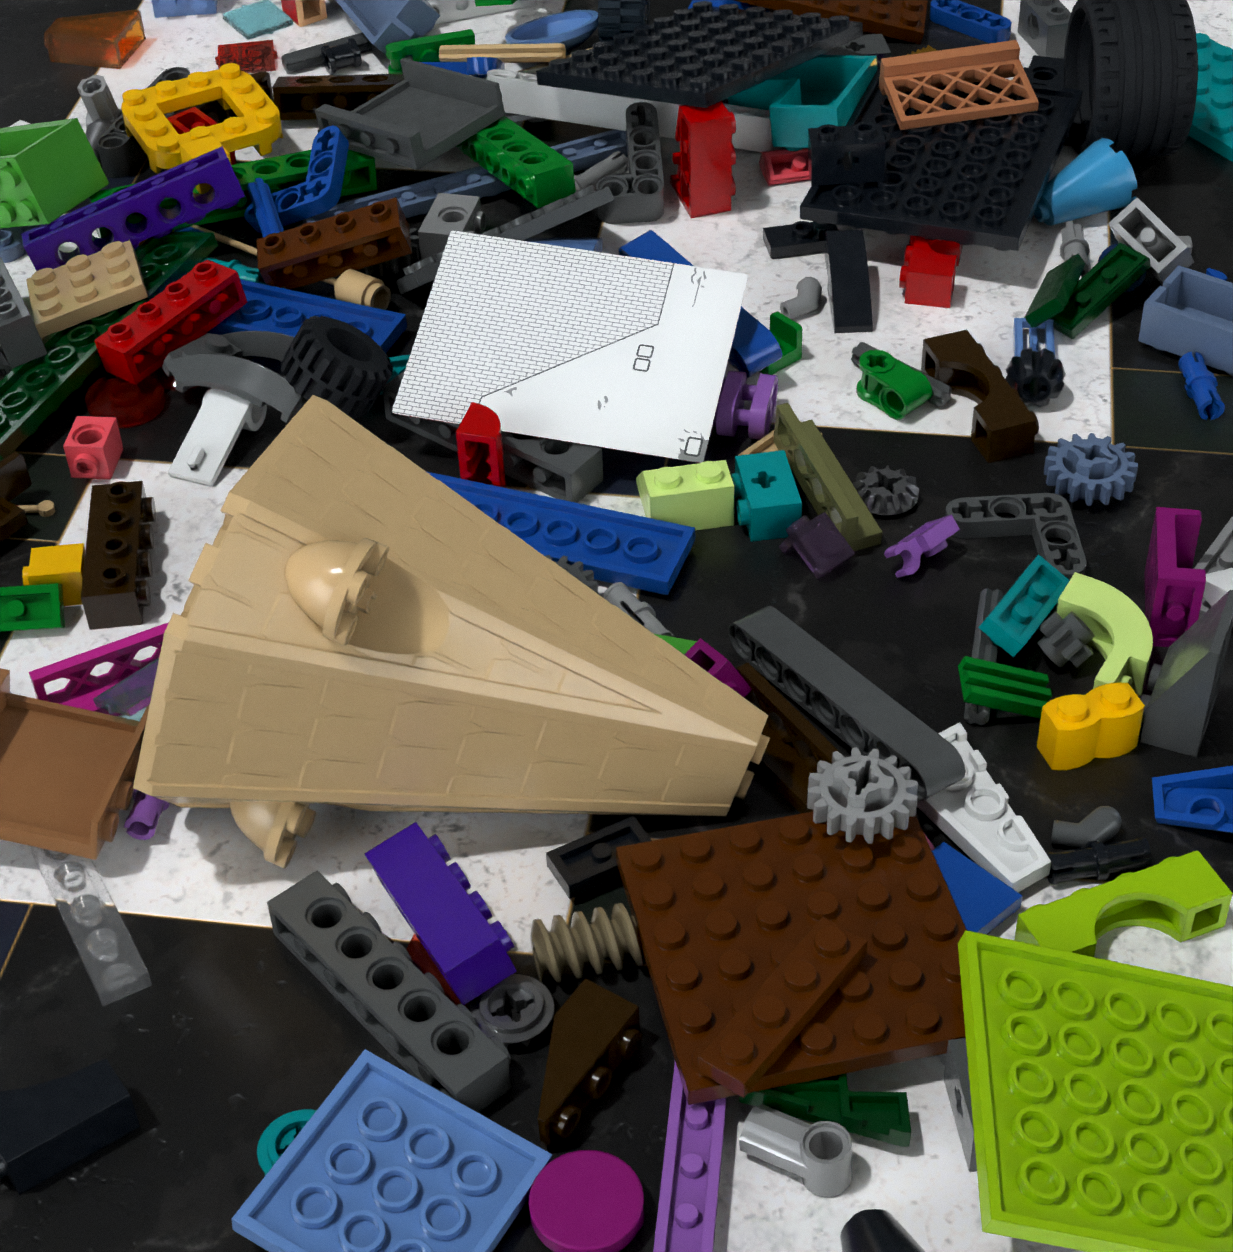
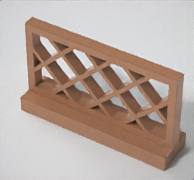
M1017 40L881 59L879 89L882 95H887L900 130L1038 111L1039 101L1019 60L1020 47ZM1009 77H1014L1012 80L1005 79ZM991 84L1003 90L1000 94H997L985 88ZM946 86L944 90L938 89V87ZM958 89L969 95L964 99L951 93ZM912 91L909 95L903 93ZM1012 92L1025 99L1015 101L1008 98V96ZM924 94L934 98V101L930 104L917 98ZM978 97L991 102V104L979 105L974 103V101ZM944 102L957 108L945 110L939 106ZM911 107L922 113L906 116L905 111Z

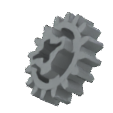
M854 747L851 750L850 757H844L841 753L835 751L832 754V764L820 760L817 763V773H810L807 808L813 810V821L816 824L827 821V834L833 835L842 830L845 832L846 842H852L857 834L863 835L867 844H872L874 834L880 833L889 840L893 838L894 826L902 830L908 828L909 817H915L918 782L910 780L911 769L909 766L897 769L896 756L892 755L885 760L879 759L878 749L873 748L868 756H862L859 749Z

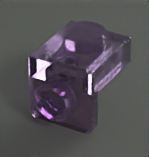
M826 512L812 520L805 515L795 521L786 529L789 536L779 546L783 554L795 548L817 579L848 561L855 554Z

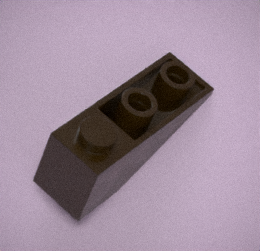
M586 978L554 1016L538 1114L540 1145L547 1152L551 1151L561 1137L566 1139L573 1133L580 1120L581 1112L592 1098L598 1099L605 1093L610 1084L612 1073L623 1060L629 1061L636 1054L642 1041V1032L640 1031L639 1006Z

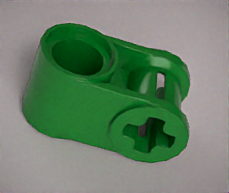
M869 350L860 356L859 368L862 371V377L857 383L856 393L859 398L884 411L889 417L900 420L931 399V384L920 371L910 368L883 350Z

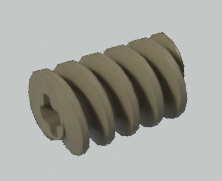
M623 903L614 904L611 920L602 907H595L590 924L582 911H574L570 928L561 915L553 916L550 932H548L541 919H534L530 932L532 955L538 981L541 983L543 971L547 969L556 983L562 982L564 966L567 965L570 966L577 979L582 978L584 962L587 961L591 963L597 975L602 974L604 959L610 957L617 971L623 970L624 957L627 953L631 954L637 966H643V955L637 924L632 914L631 916L629 915Z

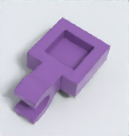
M952 514L927 522L899 541L898 544L887 548L884 555L886 558L899 554L903 558L904 564L902 569L895 573L897 578L914 574L919 569L922 553L927 558L942 551L948 546L946 539L960 529Z

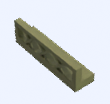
M789 403L777 405L773 441L779 451L785 450L793 475L841 554L881 544L882 530L813 420L800 422Z

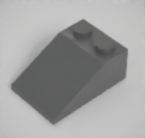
M1229 590L1168 648L1162 665L1154 663L1147 685V690L1152 691V695L1143 694L1141 697V701L1145 705L1142 723L1144 724L1141 743L1197 757L1218 695L1232 631L1233 590Z

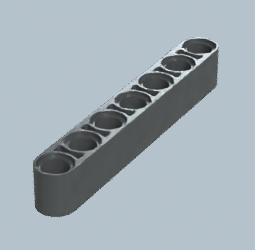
M766 606L729 625L728 635L736 653L851 748L857 747L862 756H868L873 748L878 749L879 759L885 760L892 755L897 757V769L909 766L911 769L910 780L918 782V801L928 799L965 777L966 771L963 759L950 742L773 606Z

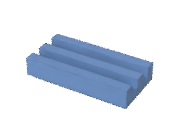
M1014 318V357H1021L1020 353L1023 350V328H1029V348L1032 347V350L1038 352L1037 328L1044 329L1045 349L1052 351L1055 355L1053 320L1048 319L1039 326L1032 328L1025 318Z

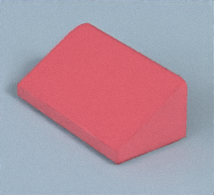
M808 148L798 151L781 149L761 153L759 165L768 186L810 180Z

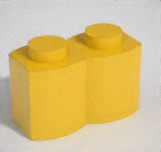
M1109 683L1092 689L1086 695L1072 694L1057 697L1042 707L1037 748L1052 770L1076 769L1088 764L1094 758H1113L1132 751L1138 744L1145 705L1129 683Z

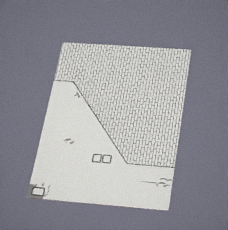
M451 231L393 405L392 413L460 424L469 406L474 402L492 409L499 417L501 431L702 463L704 462L748 275Z

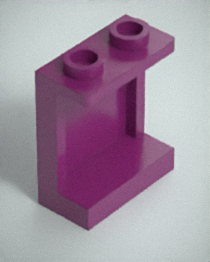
M1156 507L1144 573L1145 616L1152 630L1153 646L1170 647L1199 619L1206 584V573L1204 569H1192L1202 521L1200 510Z

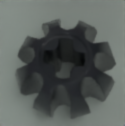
M1031 347L1022 350L1020 353L1021 357H1012L1006 368L1007 376L1005 379L1012 388L1018 391L1020 399L1026 406L1035 403L1038 404V407L1049 404V398H1058L1064 387L1063 380L1066 373L1061 360L1054 359L1055 355L1052 351L1043 348L1041 351L1036 352Z

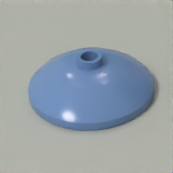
M573 10L534 19L509 31L505 36L506 43H561L565 45L567 56L569 55L568 51L582 45L596 31L598 27V12L594 10Z

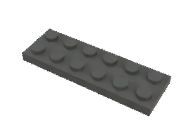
M591 185L534 212L518 217L500 226V230L496 227L480 235L523 241L614 200L609 186L597 191L595 186ZM444 251L435 255L438 260L437 262H435L432 255L404 268L405 276L395 281L400 293H406L435 280Z

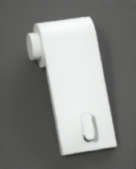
M216 388L207 390L203 397L202 406L168 470L170 477L214 486L241 430L257 431L264 422L267 404L260 408L230 392Z

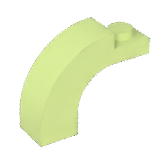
M1075 572L1058 599L1057 613L1062 619L1070 612L1075 613L1095 635V638L1088 645L1095 648L1104 657L1105 662L1094 680L1093 689L1109 683H1129L1136 694L1142 695L1153 647L1152 630L1146 616L1138 605L1123 592L1105 582Z

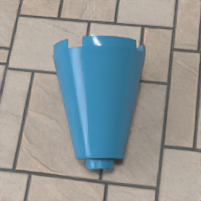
M1101 138L1093 142L1047 183L1034 213L1035 218L1041 223L1044 222L1048 226L1128 206L1137 197H1132V191L1137 189V180L1124 152L1121 150L1115 153L1110 147L1114 142L1110 139Z

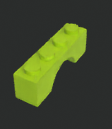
M1196 850L1179 857H1168L1157 865L1134 873L1127 872L1121 874L1112 881L1090 889H1079L1070 896L1051 903L1034 905L1025 912L1018 914L1014 941L1094 957L1097 940L1105 933L1120 927L1142 926L1159 930L1181 943L1224 927L1233 893L1202 854Z

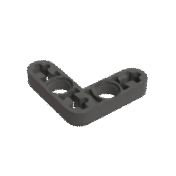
M1054 493L965 497L954 499L946 505L945 516L952 514L960 529L952 535L954 537L969 539L1032 535L1037 553L1070 580L1075 572L1083 575L1086 573L1087 560L1069 503L1060 495ZM1010 513L1015 515L1016 517L1002 518L997 516L996 514ZM1060 538L1067 541V543L1054 544L1047 539ZM1066 561L1065 566L1067 570H1065L1063 565H1060V562Z

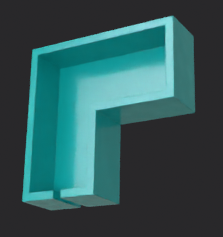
M820 55L729 97L728 103L769 110L773 147H785L788 151L802 150L808 148L809 128H818L827 124L837 127L846 126L878 69L877 56Z

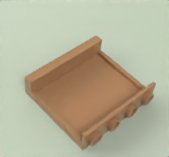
M0 668V839L97 860L105 841L112 842L114 840L119 823L120 809L127 810L130 806L134 790L133 782L135 780L150 701L141 720L136 721L10 693V670Z

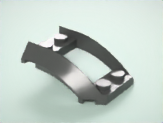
M240 331L223 335L208 333L168 353L163 362L162 369L168 377L174 376L177 381L176 389L182 393L194 386L220 389L242 397L260 408L266 404L282 412L280 419L286 423L290 422L308 401L294 390V387L285 379L286 376H281L258 363L247 360L250 356H262L282 361L295 338L282 333L270 331Z

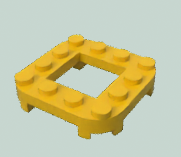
M235 63L224 64L218 70L194 72L186 78L175 81H161L153 87L142 90H128L122 94L123 103L121 110L126 134L128 137L134 136L148 156L150 169L157 174L162 169L169 170L182 164L179 145L181 143L213 135L228 152L253 146L263 156L272 152L273 142L278 138H283L278 107L250 74L240 71V66ZM217 100L224 110L232 109L237 117H230L222 123L207 127L198 126L191 129L190 132L178 134L164 114Z

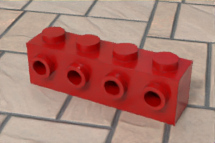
M207 259L195 265L193 270L176 282L167 285L165 290L154 298L139 305L133 313L122 321L111 325L105 333L94 340L106 372L137 385L163 365L168 353L202 337L248 303L238 272Z

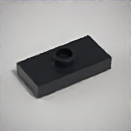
M798 221L790 225L763 228V241L772 259L825 252V231L839 230L836 224Z

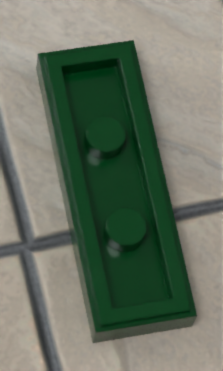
M1120 242L1077 282L1064 310L1050 318L1053 320L1054 329L1074 339L1151 267L1150 258Z
M1079 253L1046 274L1024 317L1032 328L1039 326L1064 310L1085 268L1086 263Z

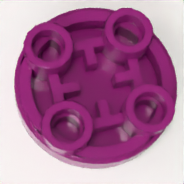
M579 1150L561 1155L549 1162L539 1172L532 1184L529 1194L532 1227L541 1242L553 1252H618L632 1241L644 1223V1194L641 1182L635 1171L625 1161L607 1152Z

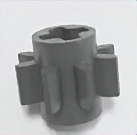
M1055 611L1040 625V631L1045 636L1037 643L1044 653L1060 668L1069 660L1078 668L1093 654V649L1088 643L1095 638V635L1075 613L1070 612L1062 619Z

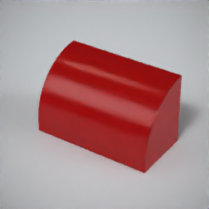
M472 402L456 431L460 479L506 488L500 419L492 409Z

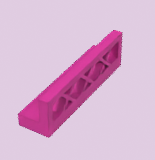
M168 623L30 671L29 675L36 699L113 716H120L147 706L149 701H151L164 632ZM148 646L157 648L150 658L141 661L133 659L140 649ZM106 661L114 664L108 673L100 676L90 675L93 668L98 664ZM62 677L70 679L64 689L46 694L45 683Z

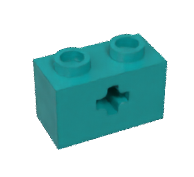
M785 450L735 456V473L730 475L734 484V499L738 498L736 502L737 518L740 526L746 525L751 542L801 536L802 501Z

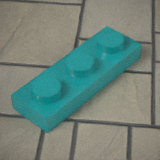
M1038 554L978 628L989 636L995 645L1003 648L1014 657L1058 603L1060 595L1070 580Z

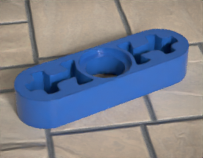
M960 0L931 1L930 20L936 24L987 43L1010 40L1012 22L1006 17Z

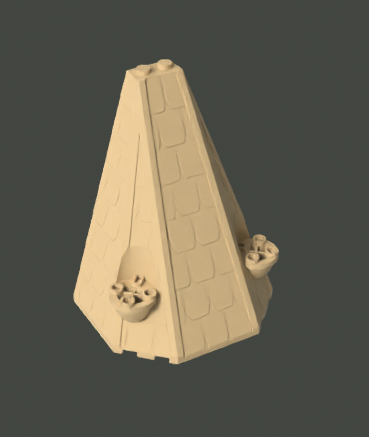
M312 395L229 491L220 510L225 514L223 525L219 529L213 544L205 543L188 580L194 586L184 605V610L181 615L173 613L164 632L133 788L181 808H230L232 816L243 834L264 851V859L285 869L297 846L296 836L305 838L313 825L316 811L309 809L311 803L336 805L365 811L726 816L734 797L736 796L744 800L751 784L754 772L747 770L749 762L751 761L759 765L768 745L770 737L762 734L768 715L665 640L657 637L617 606L612 605L554 561L546 558L506 527L501 526L443 482L435 479L395 448L379 439L332 403Z

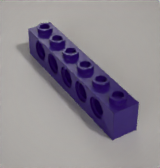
M222 146L65 214L50 224L40 225L22 233L23 247L36 271L43 268L54 269L65 265L68 260L77 255L84 254L89 256L101 251L105 245L116 241L123 243L130 240L135 249L139 246V242L151 237L155 239L164 237L180 224L185 222L193 224L202 220L206 213L217 208L228 209L236 205L240 198L245 197V194ZM207 183L211 185L210 190L205 194L199 195L193 192L198 184ZM166 198L178 200L177 204L171 209H163L159 206ZM138 212L144 215V218L139 223L133 224L126 221V218L132 213ZM100 227L111 230L110 234L104 238H97L92 235L94 230ZM65 242H72L77 245V248L69 253L58 249Z

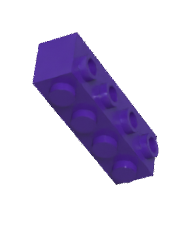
M417 822L364 853L382 886L461 1004H467L517 972L507 953L514 948L509 935L498 920L491 925L487 922L488 919L493 917L489 908L477 890L469 895L466 891L471 888L468 879L456 862L447 866L446 862L451 860L436 834L427 838Z

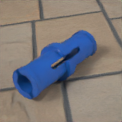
M1188 352L1178 361V367L1187 384L1184 385V389L1188 397L1193 398L1200 417L1207 420V410L1210 419L1214 420L1220 417L1225 410V405L1216 389L1218 382L1214 374L1208 371L1202 354L1195 352L1194 356L1197 360L1195 362L1192 352Z

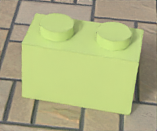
M726 460L705 461L699 464L646 470L636 477V484L647 518L695 527V531L734 525V484Z

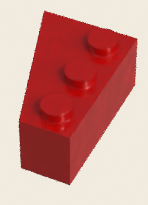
M722 101L707 108L687 105L679 106L675 139L677 142L680 141V152L673 153L672 158L673 164H678L677 174L670 175V184L690 218L731 211V196L736 194V185L732 176V165L736 164V153L732 144V134L736 133V120L733 112H729Z

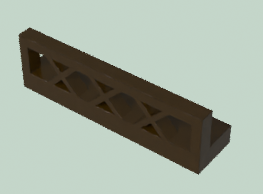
M747 662L736 668L752 688L744 698L768 715L762 734L770 737L759 765L751 763L800 813L812 812V809L807 808L810 773H817V763L820 760L832 764L833 752H841Z

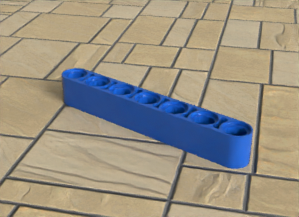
M652 230L618 248L619 255L694 266ZM741 306L728 362L739 372H746L747 378L781 359L782 351L774 335Z

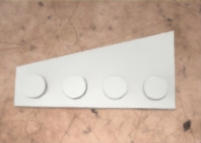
M959 722L938 733L950 742L961 755L965 765V777L924 801L917 800V807L977 865L1015 891L1020 892L1050 874L1051 860L1023 817L1016 816L1008 804V794L1000 783L995 784L987 772V762L979 750H973L968 743L967 732L962 724Z

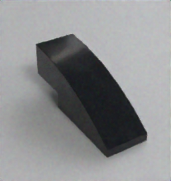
M863 230L825 231V263L828 275L827 291L834 333L872 332L871 293Z

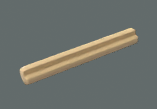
M561 43L441 45L439 47L440 62H467L469 57L498 58L504 63L550 62L554 59H565L566 49L565 45Z

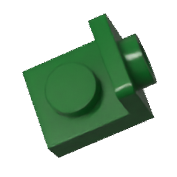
M778 311L770 315L769 331L780 345L782 358L759 371L762 374L773 375L802 358V326Z

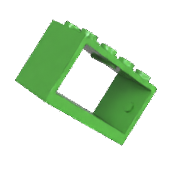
M77 118L0 128V228L50 224L109 184Z

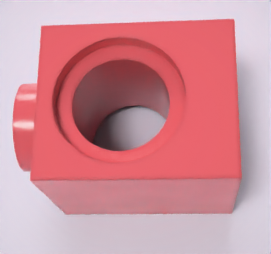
M76 417L63 445L71 478L111 480L123 452V444L116 417Z

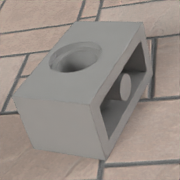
M438 193L418 231L421 260L433 255L435 262H437L438 260L435 255L444 251L451 231L473 234L484 233L486 213L481 211L480 197Z
M1138 198L1134 199L1108 223L1119 243L1121 242L1150 258L1151 267L1148 271L1162 285L1163 281L1178 265L1188 268L1194 263L1188 246Z

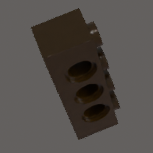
M403 74L278 77L272 87L274 104L279 109L281 120L317 119L315 109L324 104L352 111L403 81L404 76Z

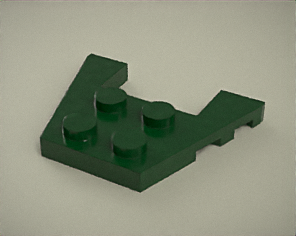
M847 1073L751 1092L744 1098L738 1095V1101L757 1107L763 1104L802 1120L813 1123L831 1121L840 1124L853 1134L900 1147H909L911 1125L907 1092L849 1091Z

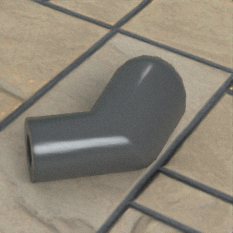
M1100 806L1079 823L1054 820L1051 844L1076 848L1086 847L1088 841L1100 840V842L1105 844L1120 830L1122 824L1121 816L1113 807Z

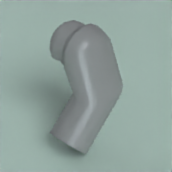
M805 277L799 281L796 289H798L797 297L780 304L781 314L793 319L815 311L819 307L822 287L817 279Z

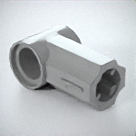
M92 75L87 79L81 80L77 89L88 111L86 115V128L97 119H105L114 123L122 114V110L118 109L104 77Z
M760 1104L758 1107L754 1105L745 1119L744 1128L739 1138L740 1151L801 1176L807 1190L818 1196L834 1197L843 1193L850 1186L852 1180V1142L846 1128L831 1121H820L811 1125L766 1105Z

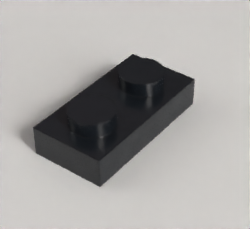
M632 816L546 852L547 867L568 898L571 899L621 877L616 862V847L652 840L637 819Z

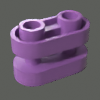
M728 371L727 377L723 379L719 403L717 404L712 425L716 427L717 435L734 437L738 425L748 426L750 439L760 440L769 433L776 408L778 376L760 374L757 385H748L746 372ZM745 400L752 401L750 410L743 409Z

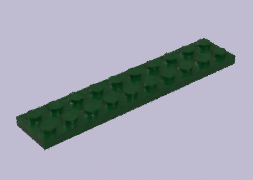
M171 231L168 235L161 238H148L135 251L147 290V298L49 334L42 340L48 354L13 368L0 381V461L14 453L29 436L38 430V426L51 413L61 407V403L74 390L83 385L84 380L96 368L103 365L94 340L105 333L111 325L122 321L133 313L139 305L154 298L165 290L167 285L182 278L193 270L195 265L207 258L218 246L214 233Z

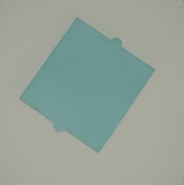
M269 0L242 5L241 8L222 14L223 20L247 40L265 34H273L274 31L293 25V19Z
M159 658L95 697L93 701L96 707L108 710L109 714L117 712L132 716L148 706L151 701Z

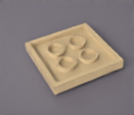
M130 240L123 243L120 241L109 243L99 252L89 256L84 254L77 255L68 260L65 265L54 269H40L31 278L26 279L34 324L41 338L148 297L136 252Z

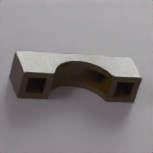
M968 330L923 339L921 371L949 385L952 388L951 394L966 397L978 404L973 410L971 441L987 463L1033 453L1035 435L1039 431L1037 416L1026 407L1020 399L1018 391L1009 385L1002 376L1000 368L992 363L985 354L983 346L975 341Z

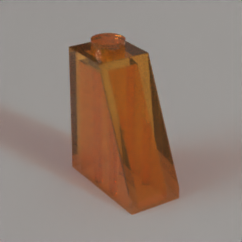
M140 10L57 18L44 32V45L48 49L50 62L121 69L146 39Z

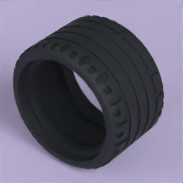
M1078 0L1076 2L1067 28L1063 79L1064 88L1083 90L1082 103L1069 131L1072 146L1078 154H1081L1093 142L1101 138L1113 141L1114 143L1110 147L1114 152L1117 153L1122 150L1127 158L1137 156H1172L1185 143L1193 121L1198 83L1196 31L1192 12L1186 0Z

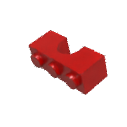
M910 235L899 279V288H906L905 304L950 308L954 291L956 266H959L963 245L954 241L931 240Z

